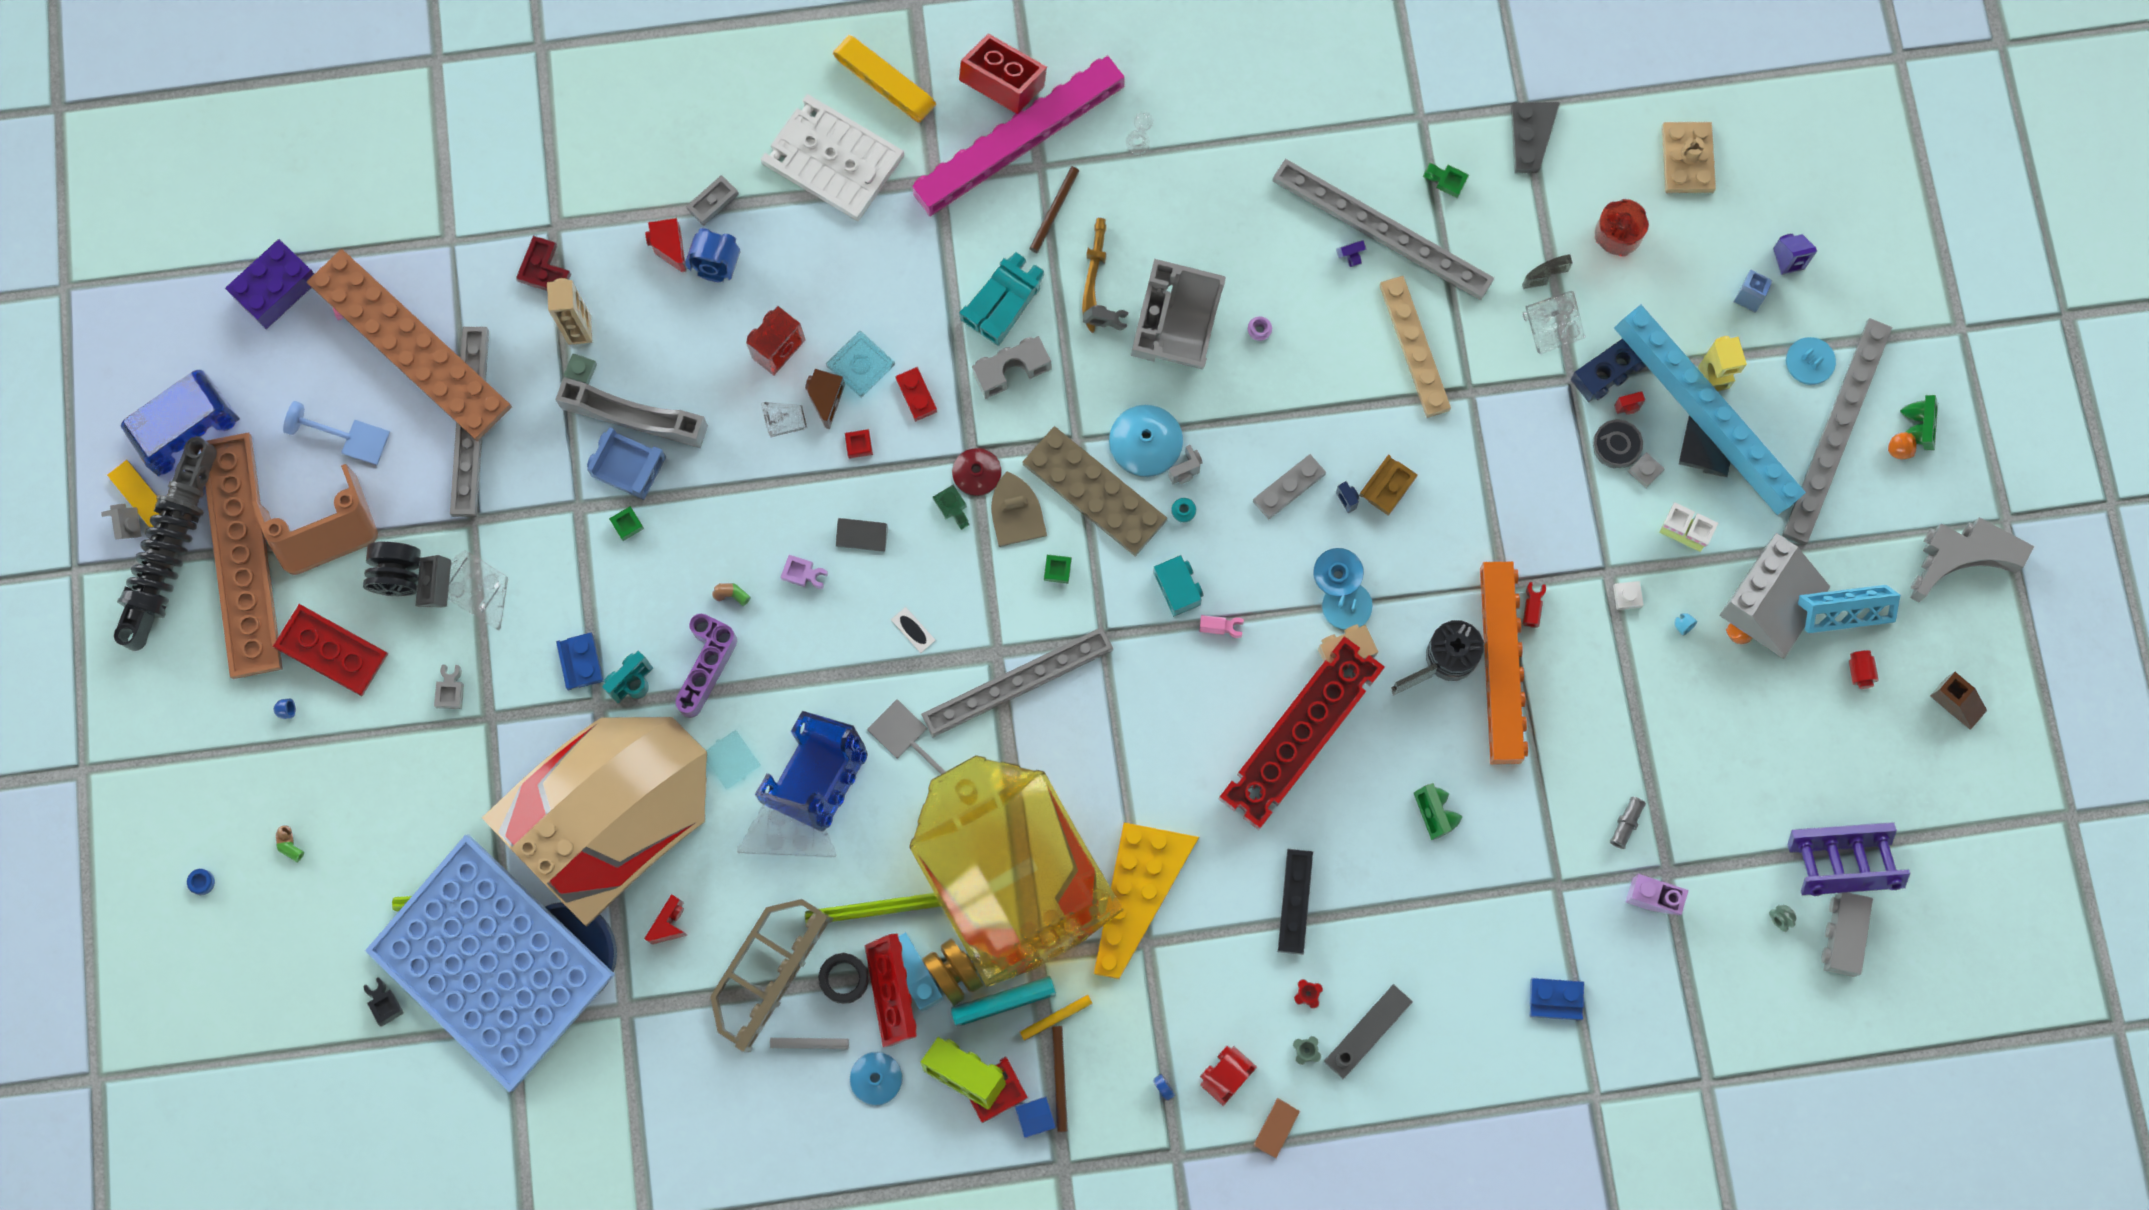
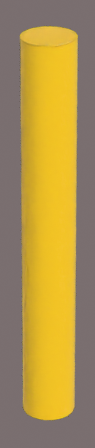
M1086 995L1019 1032L1025 1041L1093 1003L1089 995Z

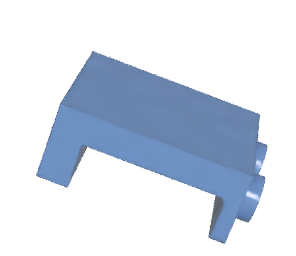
M609 427L607 432L601 435L596 453L590 456L587 462V470L591 477L644 500L666 456L663 450L655 446L651 449L616 433L615 429Z

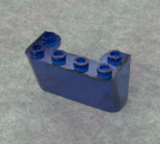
M196 370L129 415L121 423V429L145 466L159 477L169 473L174 468L176 460L172 454L183 450L190 438L201 437L211 426L218 431L230 430L240 418L210 377L203 370Z
M802 711L791 729V733L798 743L794 754L778 782H775L771 774H766L755 796L761 804L821 832L832 824L833 816L838 807L843 804L845 795L849 787L855 782L856 774L861 765L866 762L868 752L854 725ZM805 723L804 730L800 733L801 726ZM769 785V792L765 793V790Z

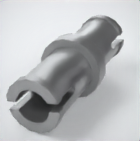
M1637 797L1630 798L1624 814L1620 815L1617 820L1619 824L1610 840L1613 846L1625 849L1632 831L1638 827L1637 821L1646 805L1643 800Z

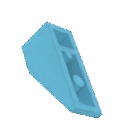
M905 932L899 936V941L902 944V959L907 971V986L919 1010L923 1013L943 1001L944 998Z

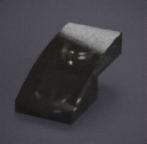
M1571 254L1551 259L1537 266L1525 276L1522 283L1523 289L1547 285L1551 275L1569 272L1572 265Z

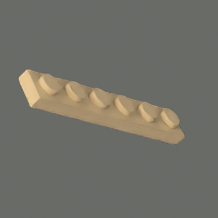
M1404 276L1380 282L1382 295L1426 418L1449 412L1451 406Z

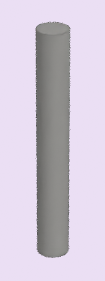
M770 1038V1048L849 1049V1039Z

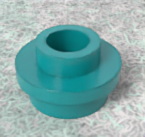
M1179 498L1172 505V515L1179 522H1189L1196 515V505L1188 498ZM1186 506L1189 510L1186 513H1182L1179 508Z

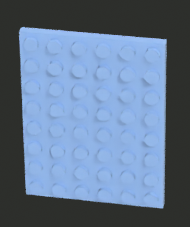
M465 835L365 950L509 1092H513L615 975L470 835Z

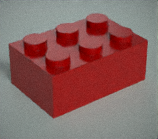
M988 33L961 59L959 81L1018 114L1045 87L1047 66Z

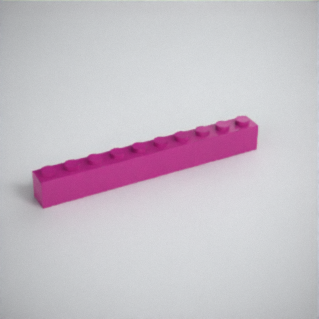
M1108 55L1103 59L1095 60L1088 69L1083 72H1077L1064 85H1057L1049 95L1036 99L1031 107L1025 111L1021 110L1007 123L997 125L993 132L986 137H979L968 149L958 151L953 159L947 163L942 162L937 165L929 175L919 177L914 182V185H912L915 198L931 217L1124 88L1125 76Z

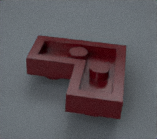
M533 235L516 276L517 282L547 291V282H554V280L559 278L570 279L571 273L569 270L550 265L557 248L556 242Z

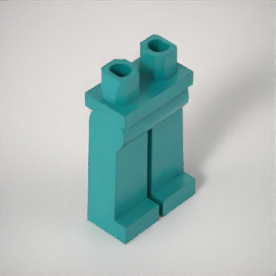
M1017 252L1008 260L1002 259L1000 262L1001 266L995 270L991 278L973 300L959 312L960 320L978 333L980 331L982 336L998 347L1033 296L1037 295L1040 291V283L1044 277V271L1036 265H1033L1028 273L1023 271L1022 267L1025 265L1026 259Z

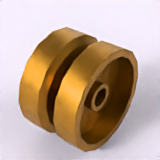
M951 938L941 945V951L947 959L945 963L942 962L935 952H931L923 957L922 961L949 1001L955 1006L965 999L958 983L962 981L967 990L972 993L984 985L976 974V968L968 956L959 949Z

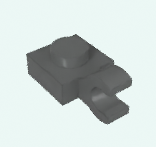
M1095 305L1083 313L1082 322L1104 328L1111 326L1116 330H1124L1127 324L1121 323L1119 317L1125 318L1128 316V312L1119 310L1115 313V311L1107 310L1105 306Z

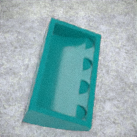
M1047 976L951 1007L955 1026L960 1027L1056 996V991L1051 977Z

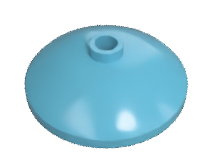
M1139 405L1126 410L1115 420L1110 431L1109 446L1114 460L1122 469L1133 475L1151 477L1164 473L1176 463L1182 451L1183 435L1179 423L1169 412L1153 405ZM1148 432L1151 437L1145 439L1142 437V434Z

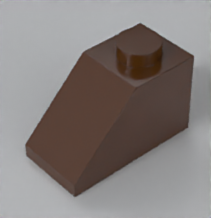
M815 369L813 376H808L805 389L824 427L830 429L845 387V382L842 376Z

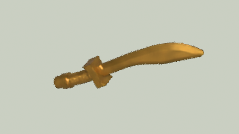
M1096 218L1093 250L1088 247L1086 253L1087 259H1091L1083 295V313L1092 306L1097 305L1095 296L1099 262L1103 261L1105 264L1107 257L1106 252H1102L1107 226L1105 224L1106 219ZM1086 323L1090 332L1094 333L1095 325Z

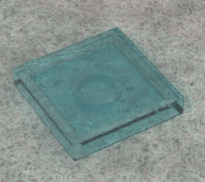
M861 330L826 363V366L834 374L842 376L845 384L861 398L895 365V361Z

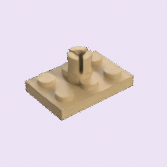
M1664 122L1662 125L1665 193H1714L1716 183L1712 122Z

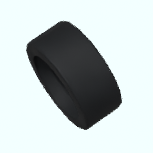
M847 953L834 954L826 959L820 967L818 975L819 986L824 995L833 1002L841 1004L852 1003L861 998L867 990L869 982L868 971L863 962L856 956ZM841 963L851 964L856 968L859 975L858 985L853 991L845 994L835 992L829 985L828 980L832 968Z

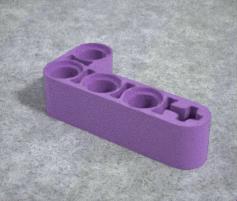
M702 613L696 614L691 618L689 627L694 636L704 642L705 645L675 700L676 707L680 713L688 718H693L701 712L737 644V637L730 626ZM700 623H708L706 631L697 632L696 629ZM722 634H730V639L726 643L718 641ZM717 655L719 657L716 664H707V659L710 656ZM705 677L707 679L704 686L695 687V681L698 678ZM691 701L693 702V706H692V707H691V706H687V707L684 706V703H685V702H688V703H690Z

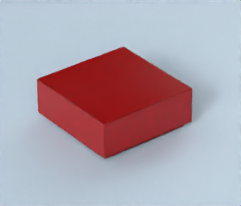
M869 429L845 433L849 459L873 455Z

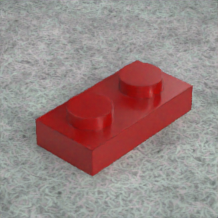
M918 367L895 376L915 422L937 413V408Z

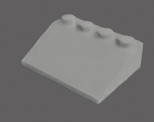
M1776 533L1765 546L1719 616L1784 659L1806 624L1807 611L1798 605L1799 595L1828 592L1830 585L1796 545Z

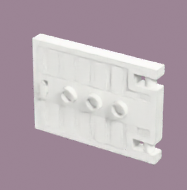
M807 94L803 99L804 108L802 110L799 108L795 110L772 142V153L770 155L765 153L761 158V162L764 166L856 221H859L903 159L904 151ZM813 111L817 113L815 117L810 116ZM781 156L785 157L783 162L778 161Z

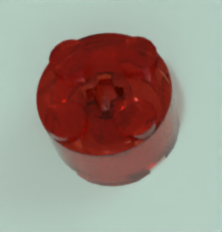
M1630 199L1610 202L1605 206L1597 221L1595 241L1605 251L1623 257L1632 253L1640 246L1648 231L1649 220L1647 219L1645 209L1639 203Z

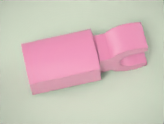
M1201 615L1199 632L1221 635L1229 633L1234 638H1241L1242 632L1235 631L1233 626L1236 624L1243 625L1244 619L1236 617L1229 621L1223 617Z

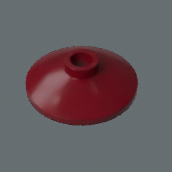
M982 448L966 450L956 458L953 464V480L956 486L968 495L982 496L988 494L996 488L1001 479L1000 462L988 450ZM979 466L981 470L978 473H974L972 468Z

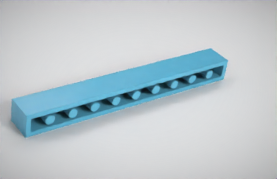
M1641 304L1614 327L1616 332L1699 427L1710 437L1776 515L1788 509L1806 493Z

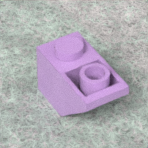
M1637 874L1632 878L1626 903L1650 911L1682 915L1689 890Z

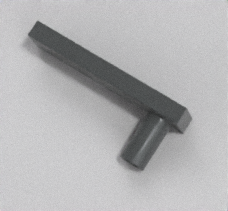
M1393 984L1324 1060V1063L1344 1079L1413 1001Z

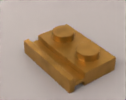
M1388 454L1362 489L1359 496L1364 497L1369 503L1389 516L1415 481L1418 474L1399 461H1395Z

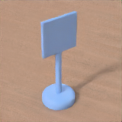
M297 401L292 402L284 420V433L294 435L300 425L303 424L345 438L346 442L341 454L374 465L378 464L390 431L354 419L350 432L346 433L304 419V405Z

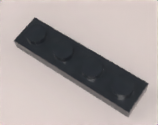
M1287 849L1277 952L1304 954L1313 851Z

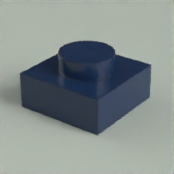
M1347 481L1338 485L1336 494L1347 513L1357 509L1360 498L1356 489L1353 486L1350 487Z

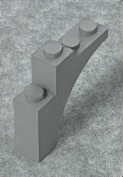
M1980 517L1973 523L1969 522L1962 534L1940 524L1935 530L1931 528L1924 538V542L1927 544L1923 551L1929 555L1922 564V568L1925 569L1921 576L1918 575L1911 585V589L1914 591L1910 598L1920 602L1928 595L1939 579L1962 568L1990 566L2005 569L2016 574L2025 566L2034 546Z

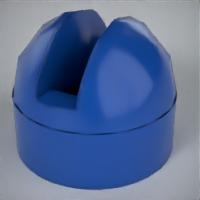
M291 698L277 701L273 708L274 714L282 719L293 718L296 712L294 701Z

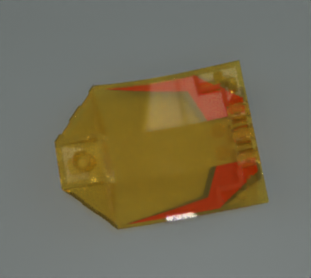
M975 755L930 781L929 792L925 804L922 806L917 821L918 826L909 848L986 987L1040 967L1085 941L1123 911L1121 904L1086 847L1045 771L1021 768L1020 765L1003 761L996 762Z

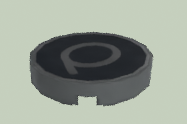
M1615 419L1607 421L1599 427L1593 437V450L1598 460L1609 468H1626L1636 462L1643 449V439L1635 425L1625 420Z

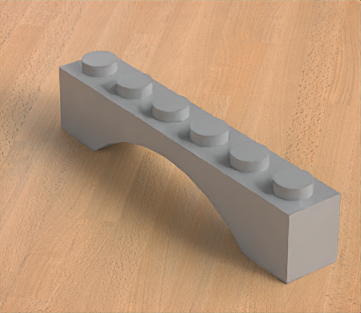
M563 377L555 399L563 410L701 448L708 427L704 416L682 410L661 409L638 404L601 391L586 383Z

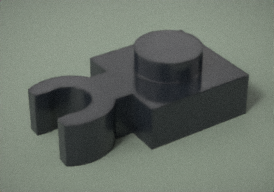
M378 977L376 978L378 983L377 989L371 991L370 987L366 984L364 985V991L373 998L367 1004L377 1024L382 1027L404 1014L394 993L391 990L386 991L385 983Z

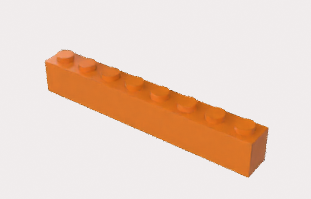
M1513 561L1483 562L1480 567L1490 764H1521L1525 759L1524 757L1528 756V743L1523 740V732L1527 730L1526 716L1522 717V707H1525V692H1521L1520 682L1524 681V669L1519 667V657H1522L1523 654L1522 642H1518V633H1521V619L1517 618L1516 609L1520 607L1519 593L1515 594V584H1518L1519 576L1518 569H1514Z

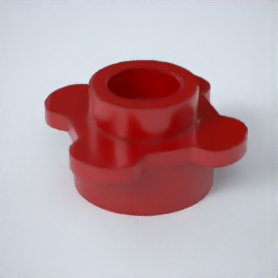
M1305 979L1298 982V994L1295 995L1294 1001L1298 1005L1303 1003L1311 1008H1317L1319 1006V994L1323 991L1322 985L1307 982ZM1309 991V992L1311 993V995H1310V996H1307V995H1306V992Z

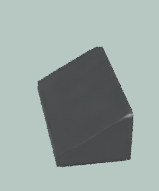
M838 518L836 546L885 552L888 525L882 522Z
M440 555L420 558L415 606L439 608L447 606L451 559Z

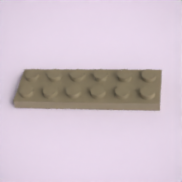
M1055 426L1022 461V464L1135 557L1167 521L1165 515Z

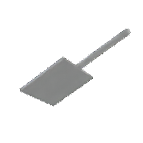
M898 699L867 729L897 759L912 746L942 776H947V772L915 743L928 728Z

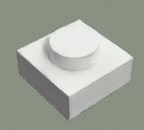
M1640 581L1614 584L1613 589L1617 610L1643 607Z

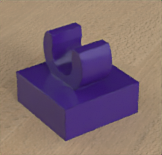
M1364 240L1336 248L1338 258L1347 256L1350 267L1362 264L1358 252L1366 250Z

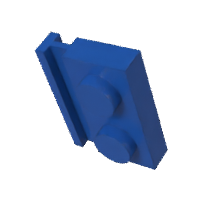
M592 632L567 638V640L556 641L565 686L568 691L573 688H581L604 682Z
M1540 978L1530 979L1529 1017L1583 1020L1584 982Z

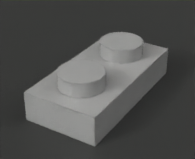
M721 175L692 200L686 208L704 226L736 198L739 193Z

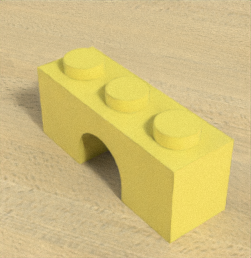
M1729 336L1717 338L1698 366L1699 371L1717 391L1730 389L1735 382L1733 374L1741 373L1747 365L1739 337L1730 338Z

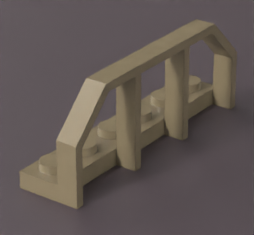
M803 899L766 907L710 996L718 1033L735 1043V1047L742 1052H751L753 1043L775 1008L781 1004V998L800 968L806 964V958L824 929L834 918ZM804 906L815 914H812L807 921L805 927L808 930L804 936H799L791 948L794 950L793 954L759 933L771 913ZM755 938L786 957L778 968L777 972L780 973L775 982L771 981L764 992L734 973ZM730 978L764 999L761 1005L759 1003L755 1005L749 1015L752 1019L748 1026H743L736 1036L725 1030L718 998Z

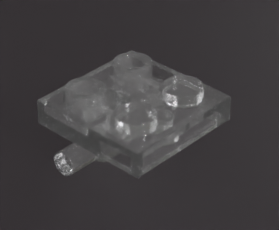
M1573 291L1525 306L1526 311L1522 312L1524 320H1529L1536 349L1540 354L1586 338Z

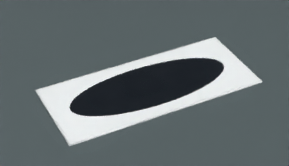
M906 607L891 619L920 653L936 641Z

